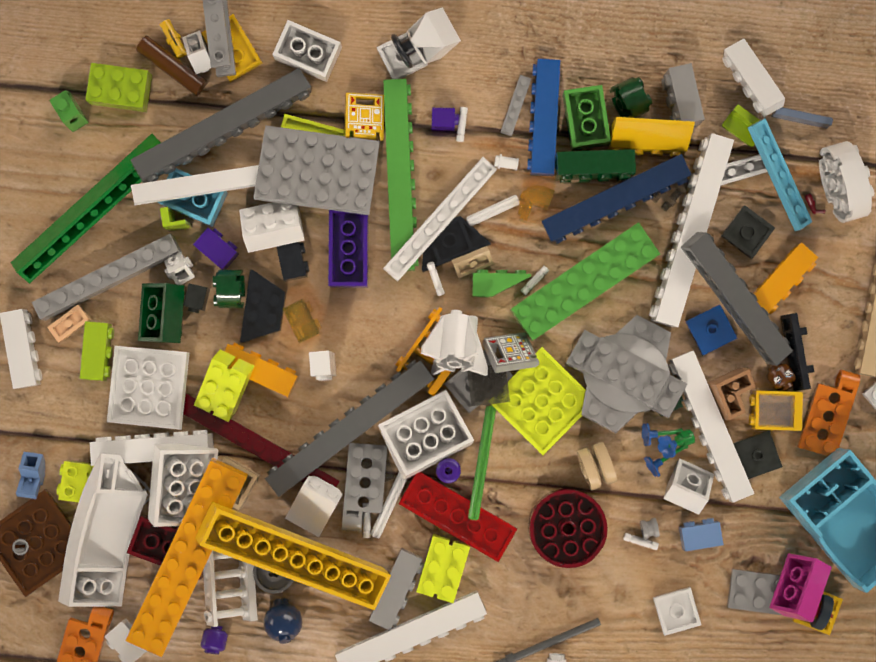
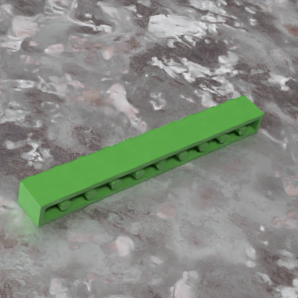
M406 79L383 80L391 259L412 237L413 228H417V218L413 217L412 209H416V198H412V190H415V179H411V171H414V160H410V152H414L413 141H409V134L413 133L412 122H408V115H412L411 103H408L407 96H411V84H407ZM418 259L407 271H415V266H419Z

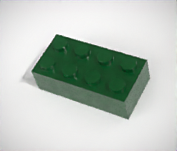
M635 149L557 152L555 156V181L560 180L562 184L571 183V180H579V183H589L592 179H598V182H609V179H617V182H624L632 178L636 173Z

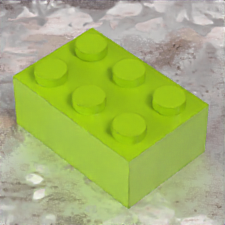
M91 63L86 101L90 105L147 112L152 74L148 70Z

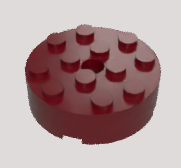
M558 489L543 496L533 507L528 523L529 537L537 553L550 564L561 568H576L591 562L604 547L608 532L607 520L600 505L589 495L575 489ZM571 523L573 525L572 532L564 533L563 526Z

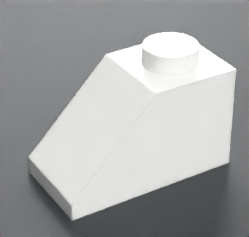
M200 30L182 37L187 56L195 73H204L211 69L209 52Z

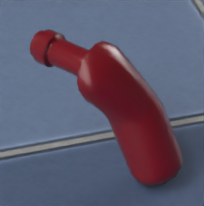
M811 193L805 195V200L814 215L816 213H826L825 209H816V203Z

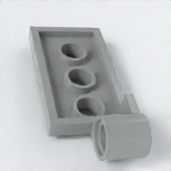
M349 443L342 530L361 532L363 512L382 514L387 446ZM364 459H370L372 466L369 469H364L361 466V462ZM362 478L370 479L371 484L368 488L360 486ZM361 497H366L369 500V505L365 508L358 505V500Z

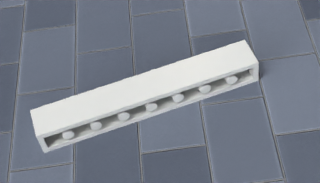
M694 351L671 359L669 369L672 375H676L677 379L687 383L683 392L686 398L684 404L688 411L691 410L693 418H691L692 423L701 433L699 436L700 442L703 446H706L709 452L706 455L710 464L715 466L716 471H714V475L717 481H721L723 485L721 491L724 498L734 503L753 495L754 491Z
M476 590L454 600V604L449 602L403 622L396 627H392L391 630H385L336 652L335 657L337 662H379L382 660L387 662L394 659L397 653H408L414 649L413 646L418 644L424 646L430 643L431 639L436 636L442 638L448 635V631L454 628L456 630L463 629L467 626L466 623L472 620L474 623L481 621L485 618L484 615L487 612Z

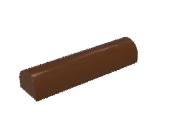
M149 36L142 38L137 45L136 51L196 97L208 84L205 78L196 74L193 69Z

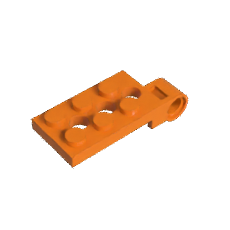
M840 369L836 376L835 388L817 383L797 445L798 448L829 456L840 447L861 377L859 374ZM835 392L838 394L839 399L831 403L829 395ZM826 411L833 413L830 421L823 419V414ZM821 429L827 431V436L824 439H818L817 433Z
M93 607L88 622L71 617L67 623L57 662H98L105 640L104 636L108 634L114 610L107 607ZM81 629L89 630L90 637H83ZM76 647H82L85 650V655H78Z

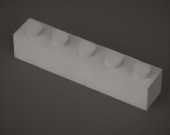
M520 75L500 133L512 137L531 78Z

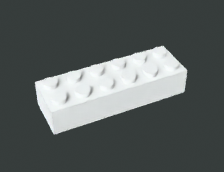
M207 430L193 431V435H188V431L173 432V436H169V433H157L152 438H150V434L134 435V439H131V435L115 436V440H112V437L95 438L96 442H90L91 466L95 465L100 453L118 454L124 460V463L152 462L154 444L174 443L214 448L213 433H208Z

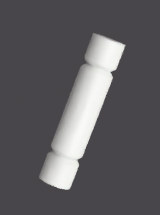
M460 107L457 142H464L466 114L468 111L466 107Z
M434 262L428 263L427 267L438 296H441L445 292L435 269Z
M543 266L520 291L527 295L544 275L549 272V269Z
M363 503V508L367 507L369 503ZM363 512V538H371L370 513Z
M629 533L624 534L623 540L630 541L653 550L658 549L659 543L644 540Z

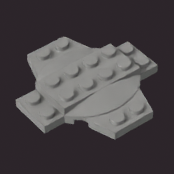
M638 315L614 335L600 338L584 330L566 362L567 365L583 373L587 385L581 415L615 434L639 412L653 410L669 419L687 386V383L670 375L666 362L671 332Z

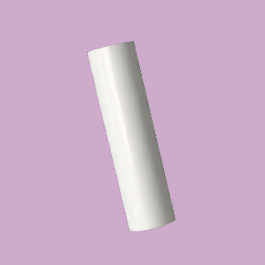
M760 154L727 163L721 186L768 172Z

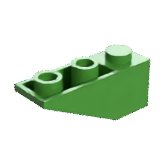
M483 269L477 270V273H473L472 297H493L529 279L531 274H526V270H515V273H507V270H496V273H488V270Z

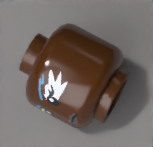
M786 363L771 366L766 376L775 390L782 389L783 391L794 386L793 382L796 379L795 374Z

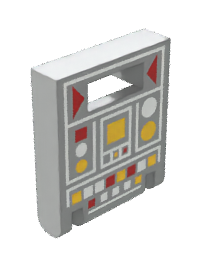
M525 332L488 337L483 340L482 345L495 373L533 368L539 365V360ZM497 346L502 355L500 359H497L495 355Z

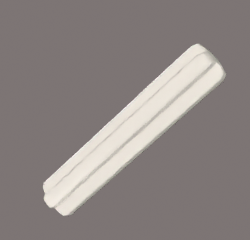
M513 195L466 217V221L469 226H474L519 205L520 201L517 195Z

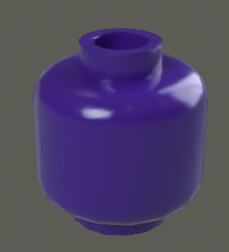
M445 458L438 463L436 474L442 482L453 483L460 477L461 467L455 459Z
M211 626V628L203 631L200 645L205 653L219 655L220 652L225 650L228 634L222 631L223 627Z

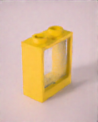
M752 391L749 397V404L752 406V414H749V425H752L751 429L802 431L803 392Z

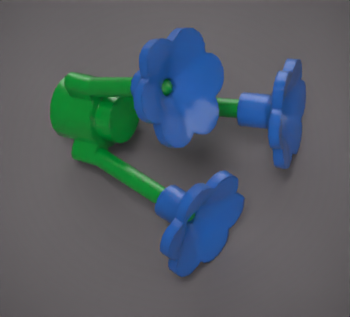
M648 423L642 424V439L645 446L651 445V438L661 436L658 438V450L662 453L663 458L653 461L650 457H644L647 468L655 477L660 476L658 467L663 465V462L675 457L680 451L687 449L688 445L695 443L694 434L690 429L683 431L680 428L657 432V430H650ZM676 434L675 440L673 441L671 440L670 436H668Z

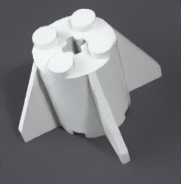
M452 310L451 314L440 316V320L421 348V354L435 358L431 369L432 375H436L444 370L455 372V368H461V372L472 371L484 376L488 375V366L477 334L478 317L462 314L460 310Z

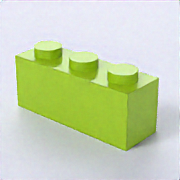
M85 321L80 379L107 381V377H110L111 367L108 366L113 352L112 347H110V341L114 338L112 324Z

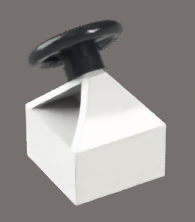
M443 7L425 13L407 30L409 38L401 42L396 34L391 35V40L397 52L408 68L413 67L409 55L417 52L424 64L441 59L461 41Z

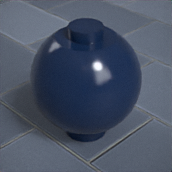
M276 599L273 601V606L268 609L264 616V629L271 639L279 641L280 644L290 643L301 631V613L294 605L289 604L288 599Z

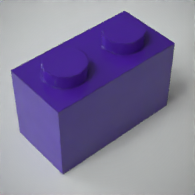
M207 228L193 245L220 269L226 270L239 255L236 251L238 247L231 241L226 243L221 239L223 234L216 228L213 230Z

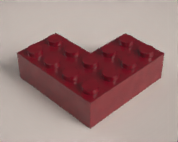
M147 515L140 516L127 554L161 566L179 526L154 527L148 520ZM203 571L200 575L199 580L203 578Z

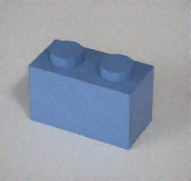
M714 518L703 519L702 523L695 524V521L684 522L683 526L679 527L682 550L684 551L724 545L720 522L714 521Z

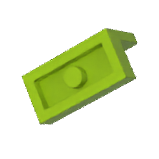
M737 104L723 122L722 127L749 147H753L755 143L748 127L760 120Z
M160 208L163 228L168 231L192 228V224L187 220L176 221L175 213L170 208Z

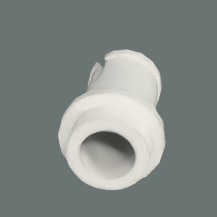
M502 154L500 156L496 155L494 167L517 171L519 158L504 157Z

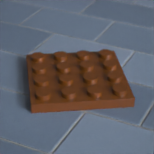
M47 489L41 491L36 499H30L0 520V562L25 597L63 571L67 543L72 524ZM17 539H24L28 543V551L23 555H17L12 549V544ZM25 544L15 545V548H25Z

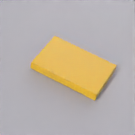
M234 14L230 15L229 18L236 75L227 76L230 83L263 64ZM205 30L201 32V34L204 37L206 43L208 44L207 32Z

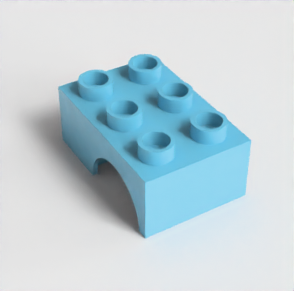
M837 448L779 498L854 588L867 593L876 586V480L850 449Z

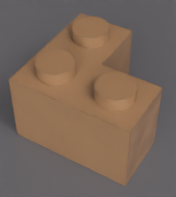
M737 368L707 382L722 419L731 420L746 413L740 394L756 387L749 369Z

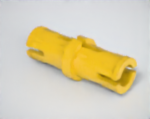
M167 19L161 22L159 25L167 38L166 42L171 45L176 57L180 59L186 56V50L180 40L181 36L174 29L171 20ZM170 32H171L172 36L174 37V39H175V41H176V43H177V46H176V44H175L173 38L171 37Z

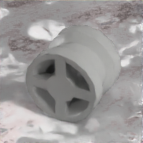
M652 518L647 522L644 520L640 521L644 540L651 536H660L656 518Z

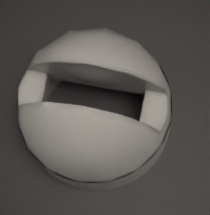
M17 539L13 542L12 549L17 555H23L28 551L29 546L24 539ZM25 544V548H15V545Z

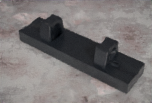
M797 313L782 315L780 319L783 335L789 341V346L793 350L787 356L789 367L796 376L793 382V391L811 389L808 373L815 371L813 365L806 364L801 336L808 334L807 327L800 328Z

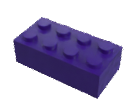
M329 210L328 286L330 288H368L369 215Z

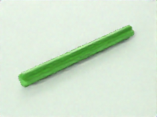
M487 406L485 409L468 518L472 520H478L496 414V409L493 406Z

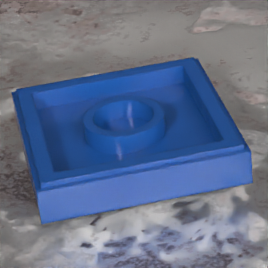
M720 304L685 321L702 356L737 339Z

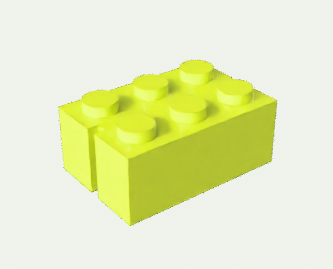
M220 349L210 362L194 406L209 413L212 410L214 411L213 415L229 422L238 409L255 366L238 359L233 367L229 369L228 367L235 360V356Z
M433 534L416 592L430 597L437 594V599L454 604L470 546L453 540L452 545H449L450 539Z

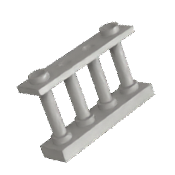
M203 0L211 68H216L217 77L236 75L227 0Z

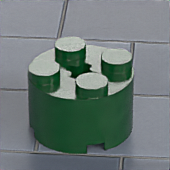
M631 77L610 88V93L614 92L615 96L612 98L613 105L620 117L637 118L649 112V106L653 104L649 94L645 93L643 89L644 84L640 77Z
M218 270L216 272V276H213L212 280L213 287H216V295L213 297L214 306L219 308L244 307V302H241V297H245L244 275H241L243 270Z

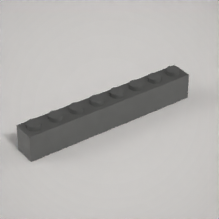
M696 232L681 246V249L765 362L774 366L779 365L793 351L789 346V341L778 331L779 327L769 319L768 312L758 304L757 297L747 289L746 282L736 274L735 267L725 259L724 252L714 244L713 237L706 232Z

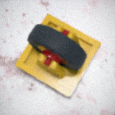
M823 592L813 622L792 618V621L830 635L843 599Z

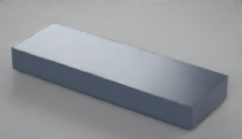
M783 107L772 112L771 116L825 129L832 126L833 119L830 117Z

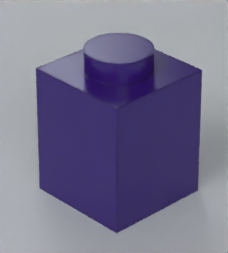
M432 107V130L454 131L455 125L459 123V114H455V108Z

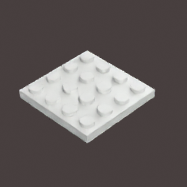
M115 346L107 422L182 430L189 352Z

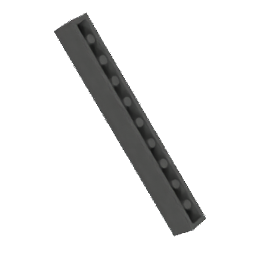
M300 68L134 157L131 159L132 166L143 183L157 181L159 176L175 171V167L190 163L197 155H205L210 151V148L223 145L232 136L237 137L241 135L243 130L248 127L254 128L261 120L274 117L279 110H286L294 102L305 100L311 93V86Z
M414 360L406 366L408 370L403 374L399 371L391 377L392 382L387 386L385 384L379 386L375 390L377 394L373 397L368 395L360 401L361 406L356 410L352 407L345 412L346 417L339 421L337 418L329 424L330 429L325 433L322 430L313 437L315 441L311 444L306 442L300 446L298 454L295 456L290 454L282 460L284 463L282 466L271 468L267 472L269 476L265 480L277 496L280 497L434 380V377L421 360L419 362Z

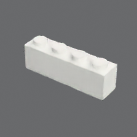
M745 39L724 49L723 63L727 68L730 67L735 81L741 83L745 96L751 98L757 113L760 112L765 117L784 106L785 97Z
M25 309L0 313L13 389L41 385L42 373L37 366L39 355L37 350L34 349L35 334L31 331L30 324H32L31 314Z
M331 351L309 352L311 376L316 377V380L319 381L332 380V376H336L335 353Z

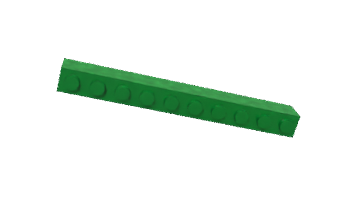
M153 133L10 262L17 274L30 284L132 191L131 185L142 182L132 166L131 159L161 143Z

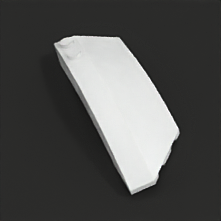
M99 454L76 509L66 548L58 602L68 607L122 606L130 555L127 554V550L144 502L149 495L142 489L137 478L123 462L124 460L118 454Z

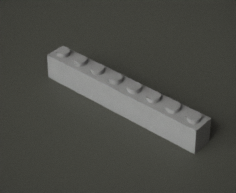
M168 234L33 301L32 305L39 319L46 321L163 263L170 256L179 252L182 253L175 237L172 234Z

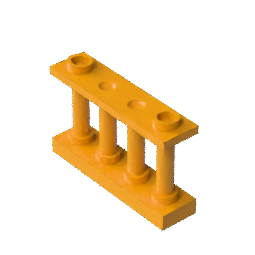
M441 307L438 310L433 309L428 316L430 319L429 323L405 358L403 356L399 358L395 364L398 367L396 369L397 372L401 371L402 368L406 371L408 370L406 366L410 363L407 361L413 352L433 365L435 358L421 354V348L418 345L424 337L428 338L431 333L429 329L434 322L440 320V313L443 311ZM444 370L440 372L437 379L434 378V380L427 384V388H429L428 393L435 396L451 371Z

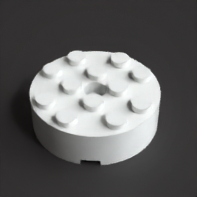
M845 141L822 148L820 155L823 158L819 160L820 177L828 204L833 203V208L835 209L833 214L840 222L845 223L868 216L871 213L874 189L868 179L870 177L869 168L864 166L857 145Z

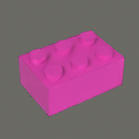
M788 553L769 608L786 617L813 622L832 567L817 558Z

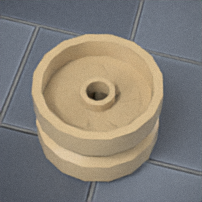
M603 442L593 445L594 457L587 448L577 450L582 474L591 491L601 487L600 475L608 485L617 482L611 458Z

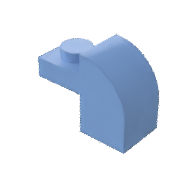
M23 452L18 468L21 478L16 495L17 497L36 499L40 485H43L45 459L43 454Z

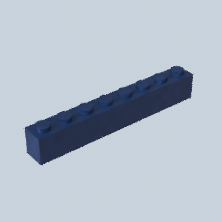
M682 154L542 220L543 227L551 243L556 242V244L567 240L566 236L569 234L578 235L584 232L583 228L588 225L591 228L602 223L601 219L605 217L611 219L619 215L618 211L624 208L628 211L636 207L635 203L638 201L647 202L653 199V194L659 191L663 194L670 191V186L676 183L680 186L688 182V178L692 174Z

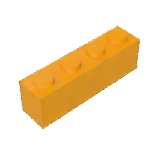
M802 242L796 244L753 292L758 299V304L770 315L773 314L779 307L777 303L781 299L784 301L791 294L790 289L793 285L798 286L804 279L802 275L806 271L810 272L817 265L815 261L819 257Z
M235 342L233 345L227 344L224 351L235 356V360L228 367L229 369L233 367L238 359L246 361L255 366L250 380L286 397H290L299 376L295 375L297 371L286 367L284 370L278 367V362L272 359L265 361L261 359V354L252 350L248 353L243 350L244 346Z

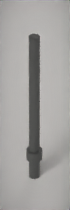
M596 618L517 653H509L505 655V658L496 662H516L598 627L601 623Z

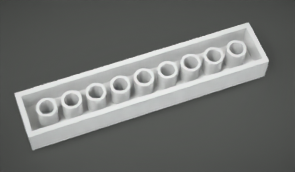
M711 133L700 142L698 151H701L699 158L695 159L693 165L695 174L693 177H690L687 187L690 190L688 195L684 196L682 206L685 207L677 219L678 230L677 232L674 231L671 243H673V247L671 250H668L665 261H668L666 268H663L660 275L662 284L660 287H657L654 297L657 300L656 304L651 306L649 316H651L650 321L670 327L679 326L696 267L681 249V246L696 232L707 233L734 143L733 139Z

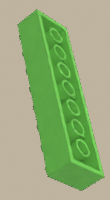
M638 222L511 308L510 311L529 339L533 341L650 262L660 253Z

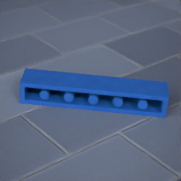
M537 59V63L533 64L532 76H536L535 83H532L531 94L535 95V98L530 106V113H534L533 121H530L529 132H533L532 140H529L528 151H532L531 159L528 158L527 170H531L530 175L554 176L561 60Z

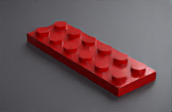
M422 472L415 474L398 503L497 562L500 561L518 529L482 507L480 508L478 520L469 519L468 514L471 501Z

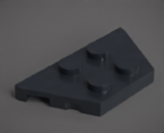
M458 216L447 225L423 252L422 272L428 271L427 264L430 262H434L435 267H438L455 258L490 246L491 243L474 227L469 226L466 220Z
M250 270L240 343L281 331L286 292L254 270Z

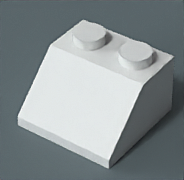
M679 458L667 484L663 499L699 515L709 500L714 474Z

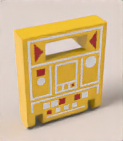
M345 94V138H349L350 131H353V138L376 140V133H378V140L383 141L384 95ZM356 99L373 100V105L356 104Z

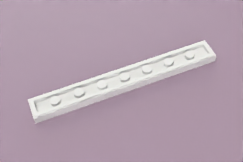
M482 157L383 269L396 281H399L495 173L497 168Z
M259 165L131 185L134 205L255 187Z

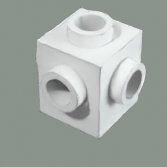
M181 252L170 256L164 261L167 267L164 270L170 280L173 279L177 285H182L195 277L191 269L193 267L191 260L188 256L185 258Z

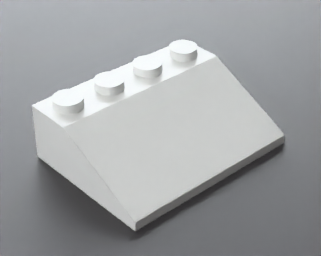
M447 390L378 425L390 454L404 480L472 445L474 441Z
M174 443L154 444L148 520L154 527L180 526L212 457L218 459V449Z

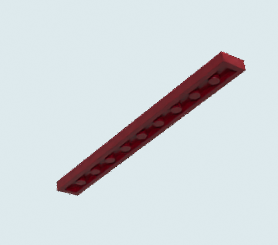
M185 393L183 414L278 468L284 464L282 460L292 454L233 419L227 422L213 415L214 411L212 410L209 413L194 406L196 398ZM319 468L301 480L304 483L308 476H316L334 487H337L340 480Z

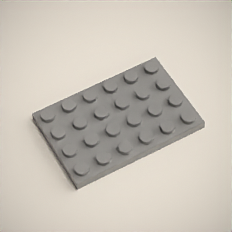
M265 125L254 200L369 215L380 141L353 137L345 138V136Z

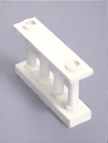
M212 550L203 570L206 607L204 620L208 626L217 627V619L242 616L243 620L246 621L258 620L256 588L253 577L254 565L239 560L238 569L214 572L213 560L232 557L219 552H213ZM232 577L240 578L239 588L215 591V580ZM241 597L242 606L240 608L217 611L216 599Z

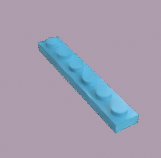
M766 118L749 126L748 130L794 231L801 230L812 223V219Z

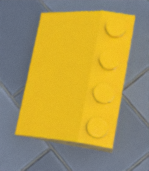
M616 117L609 128L611 142L608 150L635 149V155H643L644 152L651 153L652 156H662L663 153L670 154L671 157H676L680 154L684 155L688 150L695 122Z

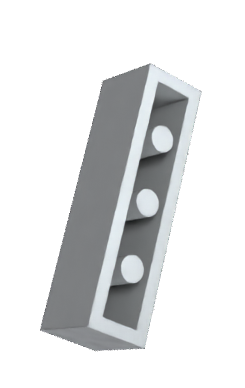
M401 548L390 572L391 577L376 609L371 614L370 622L388 630H391L392 626H397L400 616L397 614L400 608L404 610L408 598H405L408 590L412 592L416 581L413 579L416 573L420 574L424 563L421 562L423 557Z

